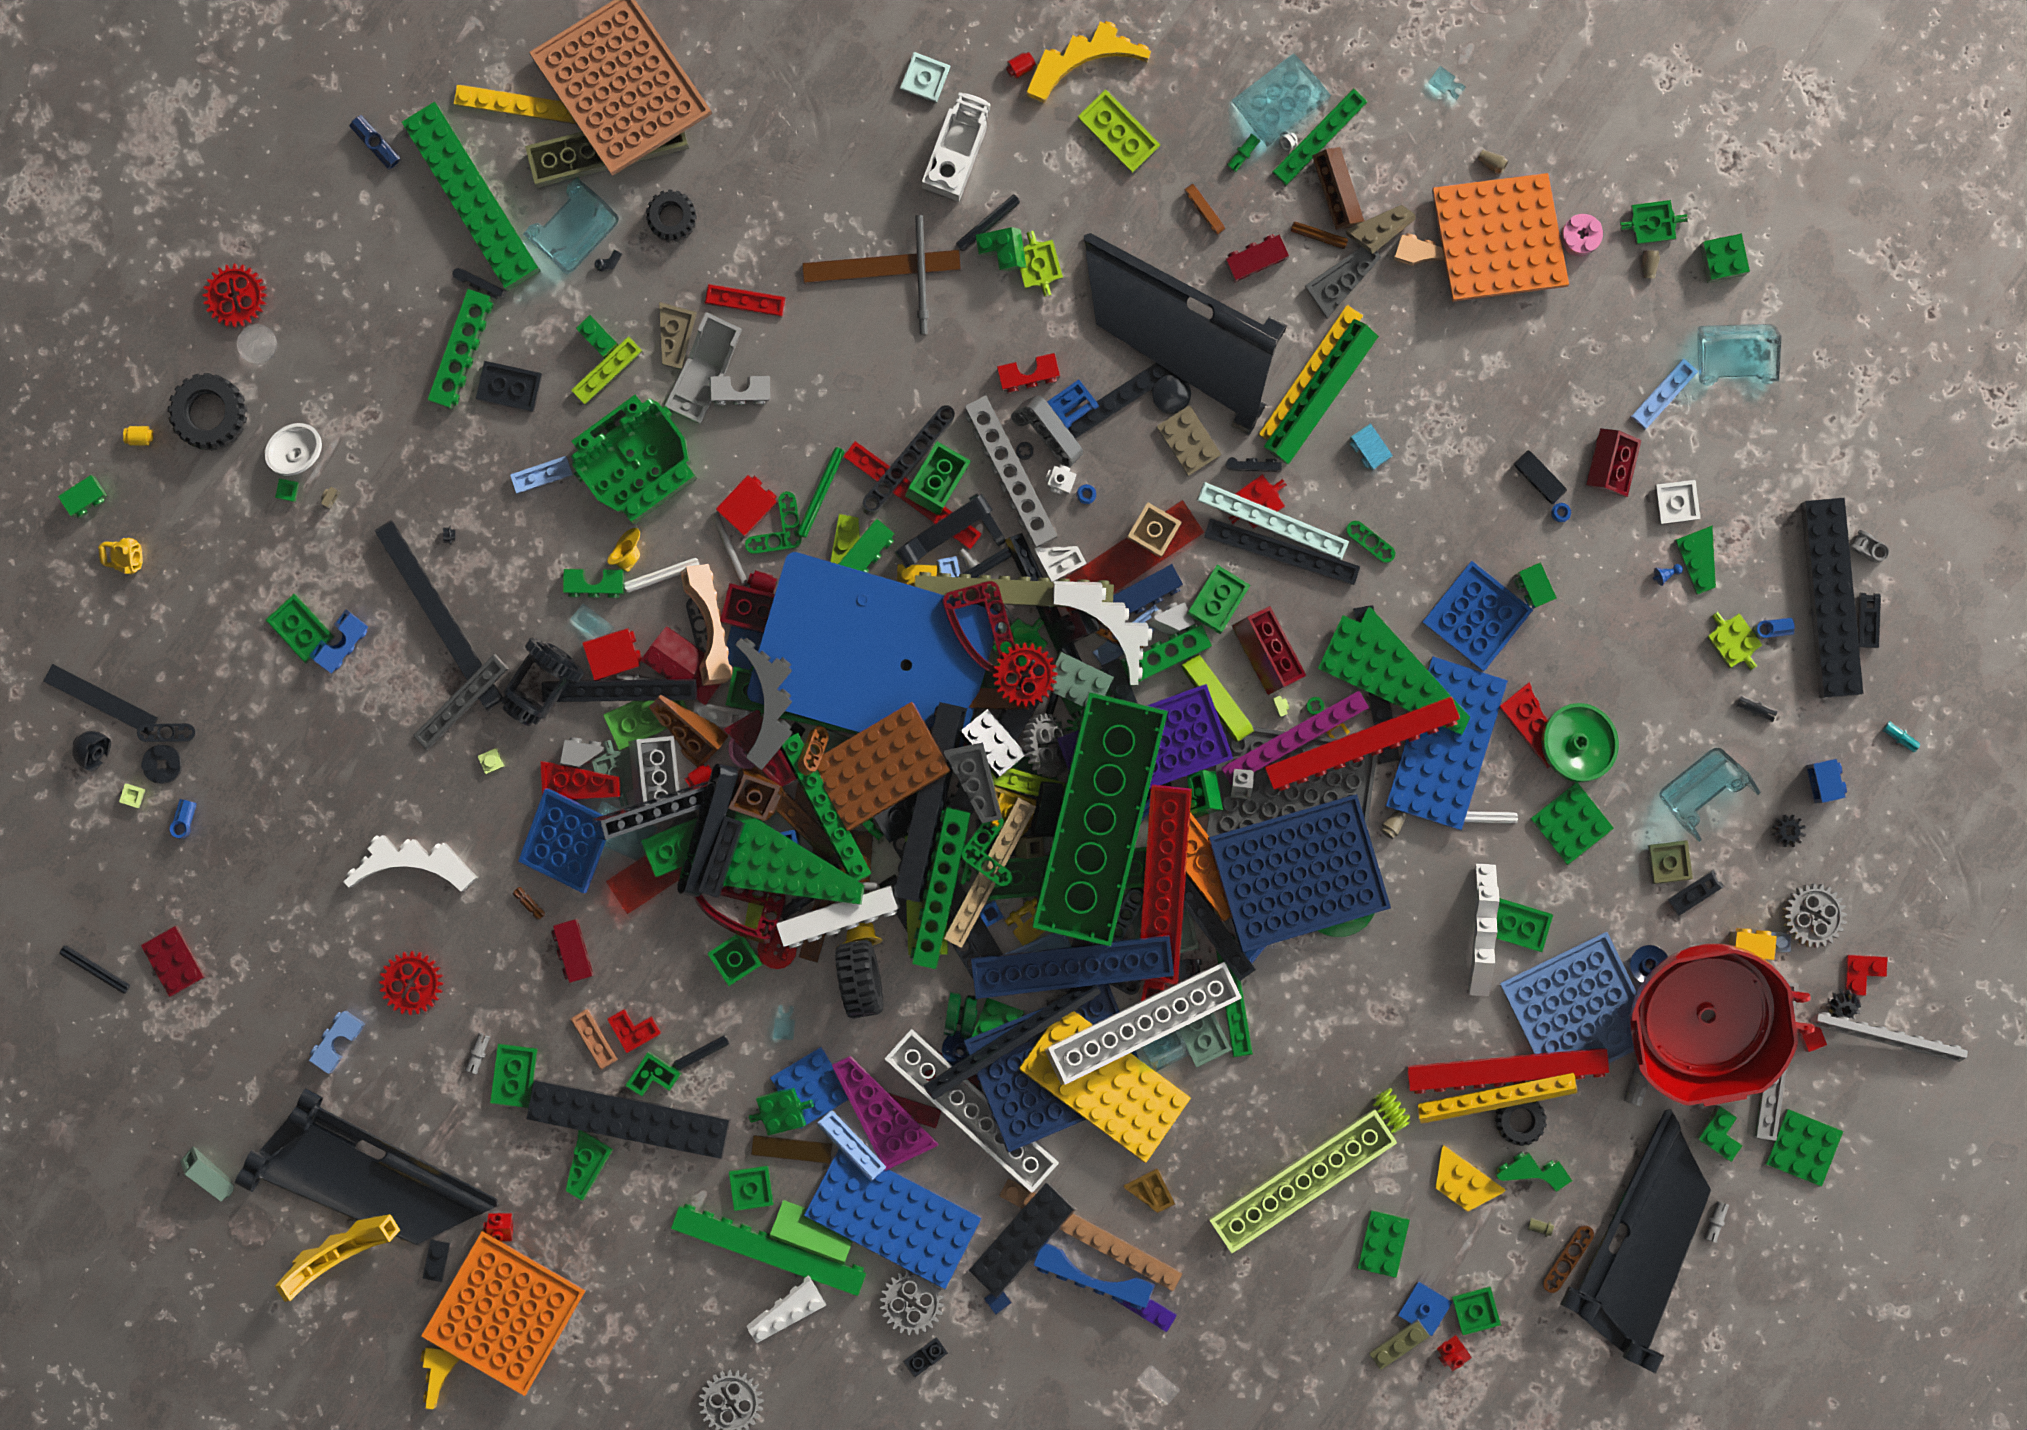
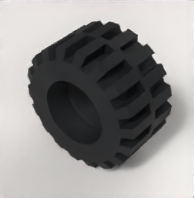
M663 190L658 196L655 194L652 201H649V207L646 208V220L653 234L657 235L659 239H664L666 242H671V240L678 242L679 239H685L687 234L693 232L692 228H695L697 215L694 205L688 196L681 194L677 190L676 192L673 190L664 192ZM668 206H677L683 212L682 220L675 226H665L660 221L662 210Z
M1538 1101L1497 1109L1495 1112L1497 1113L1495 1126L1500 1136L1506 1141L1519 1146L1530 1145L1532 1142L1538 1141L1541 1135L1543 1136V1130L1547 1126V1116L1544 1113V1108L1541 1107ZM1520 1108L1529 1111L1532 1117L1530 1127L1524 1132H1517L1510 1126L1511 1114Z

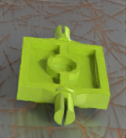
M1031 231V236L1030 232H1027L1029 244L1023 247L1027 268L1020 269L1024 287L1026 289L1033 286H1041L1043 297H1047V294L1051 296L1049 284L1052 281L1063 279L1053 240L1037 242L1034 231Z
M1718 612L1713 614L1711 617L1718 626L1707 638L1729 669L1743 661L1750 671L1757 667L1750 656L1762 644L1740 613L1726 621Z

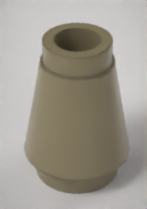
M1484 149L1478 157V160L1495 174H1502L1509 162L1505 159V156Z
M1643 250V255H1641L1643 278H1655L1661 257L1659 256V251Z
M1396 810L1381 825L1380 831L1390 839L1398 836L1407 814Z

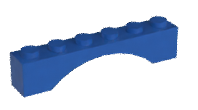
M1048 1243L1039 1251L1034 1266L1038 1267L1037 1271L1045 1274L1049 1272L1055 1273L1056 1278L1060 1280L1075 1281L1074 1285L1084 1289L1086 1286L1094 1288V1293L1103 1296L1105 1293L1112 1295L1111 1299L1123 1303V1300L1131 1302L1130 1306L1139 1310L1142 1307L1146 1308L1148 1306L1155 1284L1137 1277L1119 1282L1095 1279L1075 1267L1067 1258L1063 1249Z

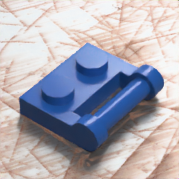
M1079 379L1047 401L1067 429L1072 426L1071 424L1091 409L1095 410L1099 407L1096 400ZM1083 401H1088V403H1086L1084 406H1082L1066 418V413H1068L1073 408L1081 404Z

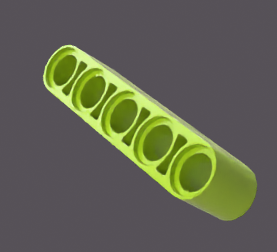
M1195 655L1181 665L1183 672L1195 688L1207 684L1219 720L1236 742L1254 732L1251 723L1200 655Z

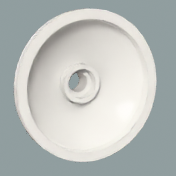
M295 423L283 427L271 437L266 446L265 460L267 465L273 472L283 476H292L307 470L314 464L321 452L322 442L320 435L312 426L303 423Z

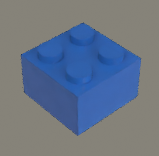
M1837 759L1806 765L1815 804L1846 798L1847 787L1845 782L1841 780L1840 774L1843 771L1841 763L1837 762Z

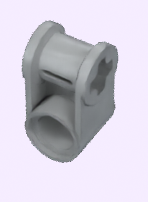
M1863 530L1858 531L1859 535L1854 543L1849 546L1854 552L1865 556L1875 563L1882 562L1889 556V548ZM1876 548H1880L1883 551L1882 558L1875 556L1874 550Z

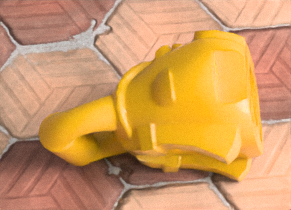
M123 538L119 542H102L98 546L99 562L105 567L114 568L130 575L141 569L143 563L142 550L138 541L132 538ZM106 547L110 548L111 562H107Z

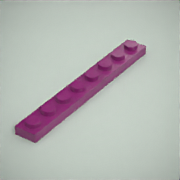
M1357 691L1223 766L1221 769L1230 785H1232L1234 769L1252 770L1255 772L1369 707L1360 691Z

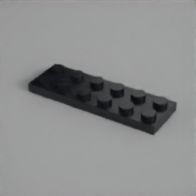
M1046 1182L969 1271L996 1298H999L1076 1209L1049 1182Z

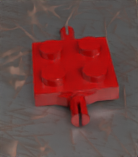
M1261 474L1236 492L1235 495L1278 512L1285 507L1279 498L1278 491L1287 486V484L1283 483L1285 481L1281 479L1275 485H1272ZM1234 515L1228 517L1229 520H1232L1230 521L1232 524L1241 519ZM1248 522L1252 529L1258 526L1256 524Z

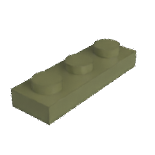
M1417 1319L1370 1351L1369 1354L1380 1370H1382L1426 1340L1430 1335Z

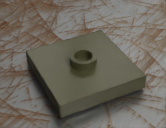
M1688 840L1648 845L1653 884L1693 879Z

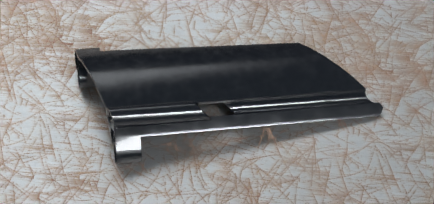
M1092 233L1084 235L1096 325L1237 413L1231 427L1249 436L1267 403L1261 400L1276 346L1283 336L1287 325L1271 316L1268 317L1263 325ZM1191 297L1212 308V317L1208 319L1189 309L1187 305L1188 298Z
M306 1088L300 1095L297 1106L259 1152L250 1151L243 1168L234 1182L253 1192L262 1179L356 1220L390 1214L400 1229L395 1236L415 1245L499 1206L497 1198L321 1108L323 1097ZM363 1140L385 1151V1156L381 1159H376L357 1149L356 1145Z
M1671 1109L1664 1110L1578 1290L1568 1286L1560 1305L1577 1313L1622 1351L1624 1359L1655 1374L1664 1355L1651 1349L1650 1346L1711 1193V1188L1697 1165L1681 1132L1680 1124ZM1624 1224L1628 1231L1617 1254H1613L1610 1252L1609 1246L1619 1225Z

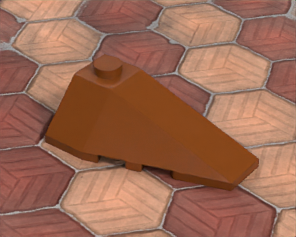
M662 695L649 706L661 725L666 726L671 732L670 736H674V741L676 740L681 747V753L696 767L704 764L728 738V735L713 722Z

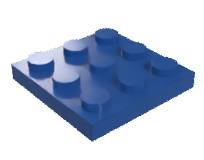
M822 1047L770 1077L778 1091L794 1087L797 1097L801 1102L813 1100L814 1107L804 1109L803 1111L806 1125L849 1100L832 1067V1063Z

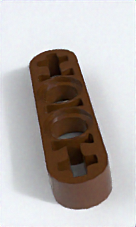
M1581 1225L1575 1230L1543 1278L1542 1286L1547 1292L1555 1293L1562 1287L1594 1238V1231L1591 1227ZM1586 1229H1588V1234L1590 1236L1588 1238L1584 1237L1581 1242L1585 1243L1582 1247L1579 1243L1575 1242L1574 1239L1576 1238L1577 1240H1580V1238L1582 1237L1580 1231H1585ZM1572 1245H1576L1579 1248V1253L1576 1256H1570L1568 1253V1249ZM1560 1262L1568 1264V1269L1564 1273L1559 1272L1557 1269ZM1554 1271L1556 1274L1562 1276V1279L1560 1280L1557 1277L1554 1282L1556 1284V1287H1551L1549 1289V1284L1547 1283V1281H1552L1554 1279L1555 1275L1552 1274V1272Z

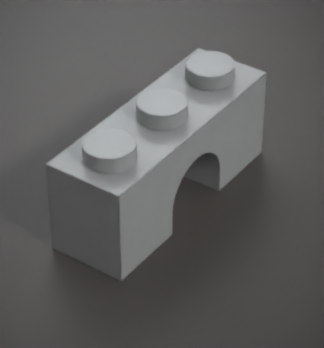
M730 376L708 378L709 402H714V405H726V402L733 401L734 405H746L745 401H753V405H765V401L770 400V376H749L747 378V388L744 392H737L732 388Z

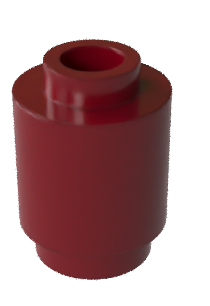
M755 570L754 574L750 573L747 584L752 589L774 594L778 578H774V575Z

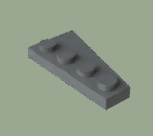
M1361 247L1305 285L1326 318L1333 313L1380 260L1381 256L1377 251L1372 254Z
M984 743L945 750L944 754L949 760L954 773L958 776L964 791L970 798V802L981 822L986 823L1002 819Z

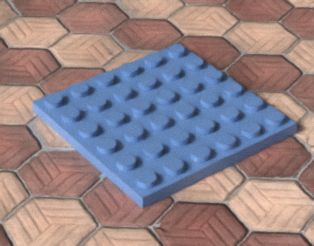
M1608 932L1587 940L1500 983L1534 1054L1606 1047L1608 1063H1611L1634 1051L1630 1028V1013L1637 992Z

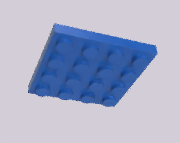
M1471 561L1422 623L1484 672L1533 609Z
M545 789L518 862L581 893H587L606 840L596 838L592 819L603 815L551 789Z

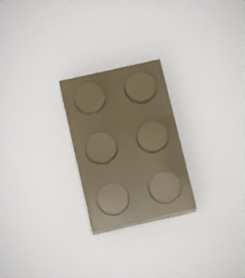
M1190 405L1157 426V429L1188 476L1222 455Z

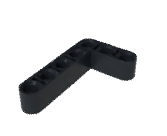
M980 494L905 543L894 553L906 569L928 552L990 513L993 509L983 494Z
M1140 887L1131 888L1121 903L1116 927H1119L1122 933L1114 935L1112 942L1122 941L1142 906L1144 890ZM1138 893L1141 896V900L1135 902L1131 899L1130 895ZM1129 910L1131 912V917L1127 919L1123 918L1121 916V911ZM1134 980L1137 984V987L1134 989L1127 987V981L1108 984L1128 995H1134L1140 989L1141 980Z

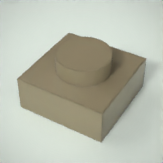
M330 486L329 490L326 489L323 492L321 504L331 509L340 491Z

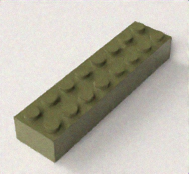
M582 131L525 146L534 183L537 188L607 170ZM685 131L636 162L689 149Z

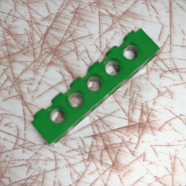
M467 289L427 399L430 402L452 410L454 406L458 405L460 400L459 390L465 386L467 380L465 376L466 371L473 364L474 358H471L474 350H478L480 340L478 339L480 332H484L487 321H485L487 313L490 314L493 309L494 303L490 296ZM475 308L480 309V315L472 318L470 315L471 311ZM473 327V334L465 336V328ZM461 345L467 347V351L463 355L457 353V349ZM453 364L460 365V370L457 373H451L450 371ZM447 382H452L453 389L449 392L444 391V385Z

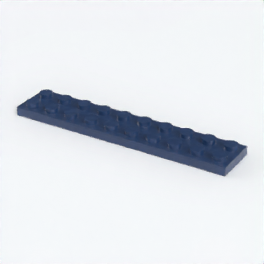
M1169 935L1112 942L1111 946L1091 944L971 958L976 999L1174 976Z

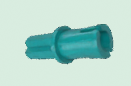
M1891 721L1884 726L1882 731L1895 739L1897 744H1902L1914 753L1919 749L1920 743L1909 736L1906 730H1901Z

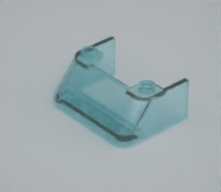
M1714 748L1662 788L1659 796L1682 827L1700 842L1702 839L1695 829L1700 822V816L1697 813L1700 808L1725 788L1731 792H1739L1748 786L1757 795L1761 792L1748 771L1723 749Z

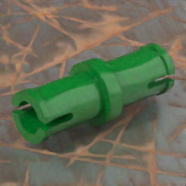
M1251 133L1244 144L1236 149L1237 153L1227 163V166L1237 172L1244 161L1251 157V152L1261 141Z

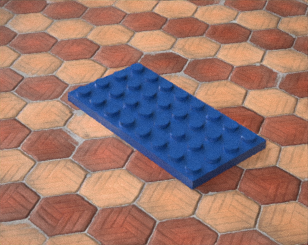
M1432 657L1428 671L1470 716V719L1462 736L1440 726L1438 727V732L1430 735L1424 732L1419 734V739L1411 742L1406 739L1385 807L1461 831L1508 680Z
M838 1149L804 1214L805 1217L944 1290L982 1219L889 1169L884 1170L873 1181H870L840 1149Z

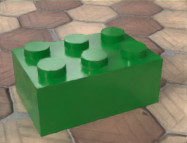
M937 441L908 488L905 497L939 516L971 461Z

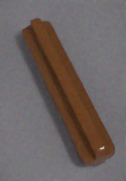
M1296 221L1293 222L1291 232L1342 249H1345L1348 243V239Z

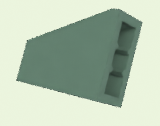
M192 1147L180 1160L184 1174L221 1202L232 1194L234 1190L232 1180L195 1147Z

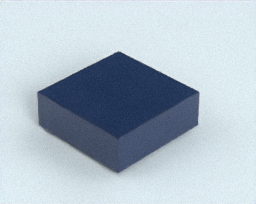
M1005 1292L999 1298H996L992 1293L984 1298L995 1314L1012 1303Z

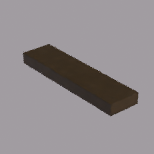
M753 1135L751 1155L830 1164L833 1143Z

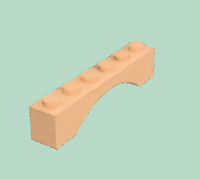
M1406 233V236L1402 235L1400 237L1393 258L1395 261L1410 266L1427 261H1445L1442 247L1436 246V243L1431 240H1418L1417 236Z
M709 564L687 566L680 572L684 592L693 599L700 609L707 628V649L704 659L699 666L703 685L726 683L732 678V667L728 662L729 651L728 647L725 646V631L721 627L720 622L721 611L717 608V592L713 588L712 583L713 573L709 568Z

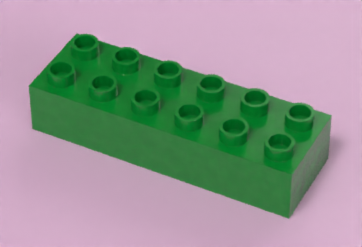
M1088 692L1032 921L1033 928L1111 946L1168 711Z

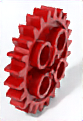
M235 263L232 269L226 264L225 271L219 267V274L217 275L212 272L211 274L214 279H207L210 286L203 287L208 291V293L202 294L203 297L208 298L203 304L210 306L206 311L208 313L214 312L211 317L213 319L218 318L219 324H222L225 320L226 327H229L231 322L234 328H237L238 323L245 327V321L252 324L251 318L259 319L256 313L264 312L260 308L261 305H267V303L262 301L263 298L268 297L267 294L262 293L267 287L260 286L264 280L257 279L259 274L257 272L252 274L253 269L250 267L245 271L246 268L243 264L239 269ZM230 279H233L234 290L239 294L236 296L241 309L239 313L237 311V303L232 298L234 292L230 285ZM246 279V286L238 288V282ZM226 284L228 287L227 291L222 294L219 293V287ZM246 298H251L252 300L249 307L243 306V301ZM232 303V310L224 312V306Z
M1026 643L1023 644V648L1016 644V650L1013 651L1008 647L1009 654L1007 655L1002 652L1004 659H997L1000 666H994L998 673L993 674V678L999 680L994 682V685L1001 686L997 692H1004L1003 699L1010 697L1009 704L1016 701L1017 707H1019L1021 702H1023L1025 708H1027L1028 702H1031L1035 707L1036 700L1042 704L1043 696L1049 698L1047 691L1054 692L1051 684L1055 685L1057 681L1052 678L1057 677L1058 673L1052 672V670L1056 669L1057 666L1050 665L1054 659L1053 657L1047 659L1046 657L1049 653L1046 651L1042 654L1041 646L1035 650L1033 643L1030 648H1027ZM1024 657L1027 659V664L1020 667L1016 664L1017 659ZM1035 660V663L1029 670L1030 678L1026 677L1020 690L1017 691L1016 688L1022 680L1021 673H1026L1031 661ZM1036 667H1043L1045 670L1041 676H1036L1033 671ZM1009 675H1016L1018 679L1014 684H1009L1006 681ZM1027 684L1035 686V690L1032 693L1028 694L1024 691V687Z
M405 951L402 954L403 958L396 954V961L388 960L391 965L390 967L383 966L387 972L380 973L384 977V980L379 981L380 984L384 985L380 992H386V995L382 998L390 999L387 1004L388 1006L395 1004L394 1011L401 1008V1014L408 1010V1014L412 1015L413 1010H415L418 1015L421 1013V1008L426 1012L428 1011L427 1005L435 1006L432 1001L433 999L440 1000L436 994L443 993L439 989V986L444 985L443 982L439 981L443 974H437V971L441 968L433 967L436 963L435 960L428 962L429 955L422 958V952L415 956V952L411 951L410 956H408ZM406 964H410L413 967V972L410 975L404 972ZM418 968H421V972L414 980L416 986L410 987L405 998H402V994L409 986L407 981L413 979ZM423 974H427L430 978L428 985L421 983L420 978ZM395 981H400L403 985L400 992L395 991L393 988ZM413 991L419 993L420 998L417 1002H413L410 999V994Z

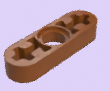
M1191 184L1185 188V193L1214 233L1219 235L1226 230L1221 220L1196 186Z
M817 726L809 732L799 758L798 768L804 775H810L818 769L827 745L829 734L822 726ZM810 746L815 748L816 755L812 753Z

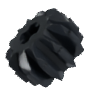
M1786 814L1782 815L1783 821L1777 818L1776 822L1779 826L1772 825V828L1777 830L1776 833H1772V836H1779L1776 843L1779 844L1783 841V847H1787L1788 844L1791 847H1795V841L1801 844L1802 840L1799 836H1806L1805 833L1801 832V829H1805L1806 826H1799L1802 819L1798 818L1795 821V815L1793 814L1790 815L1789 819ZM1786 827H1787V828H1788V827H1791V828H1792V829H1791L1792 835H1791V834L1786 835V832H1787Z
M1840 989L1838 994L1832 992L1833 998H1828L1826 1008L1832 1017H1846L1855 1020V1014H1860L1861 1002L1858 1000L1857 994L1852 993L1849 989L1845 992Z

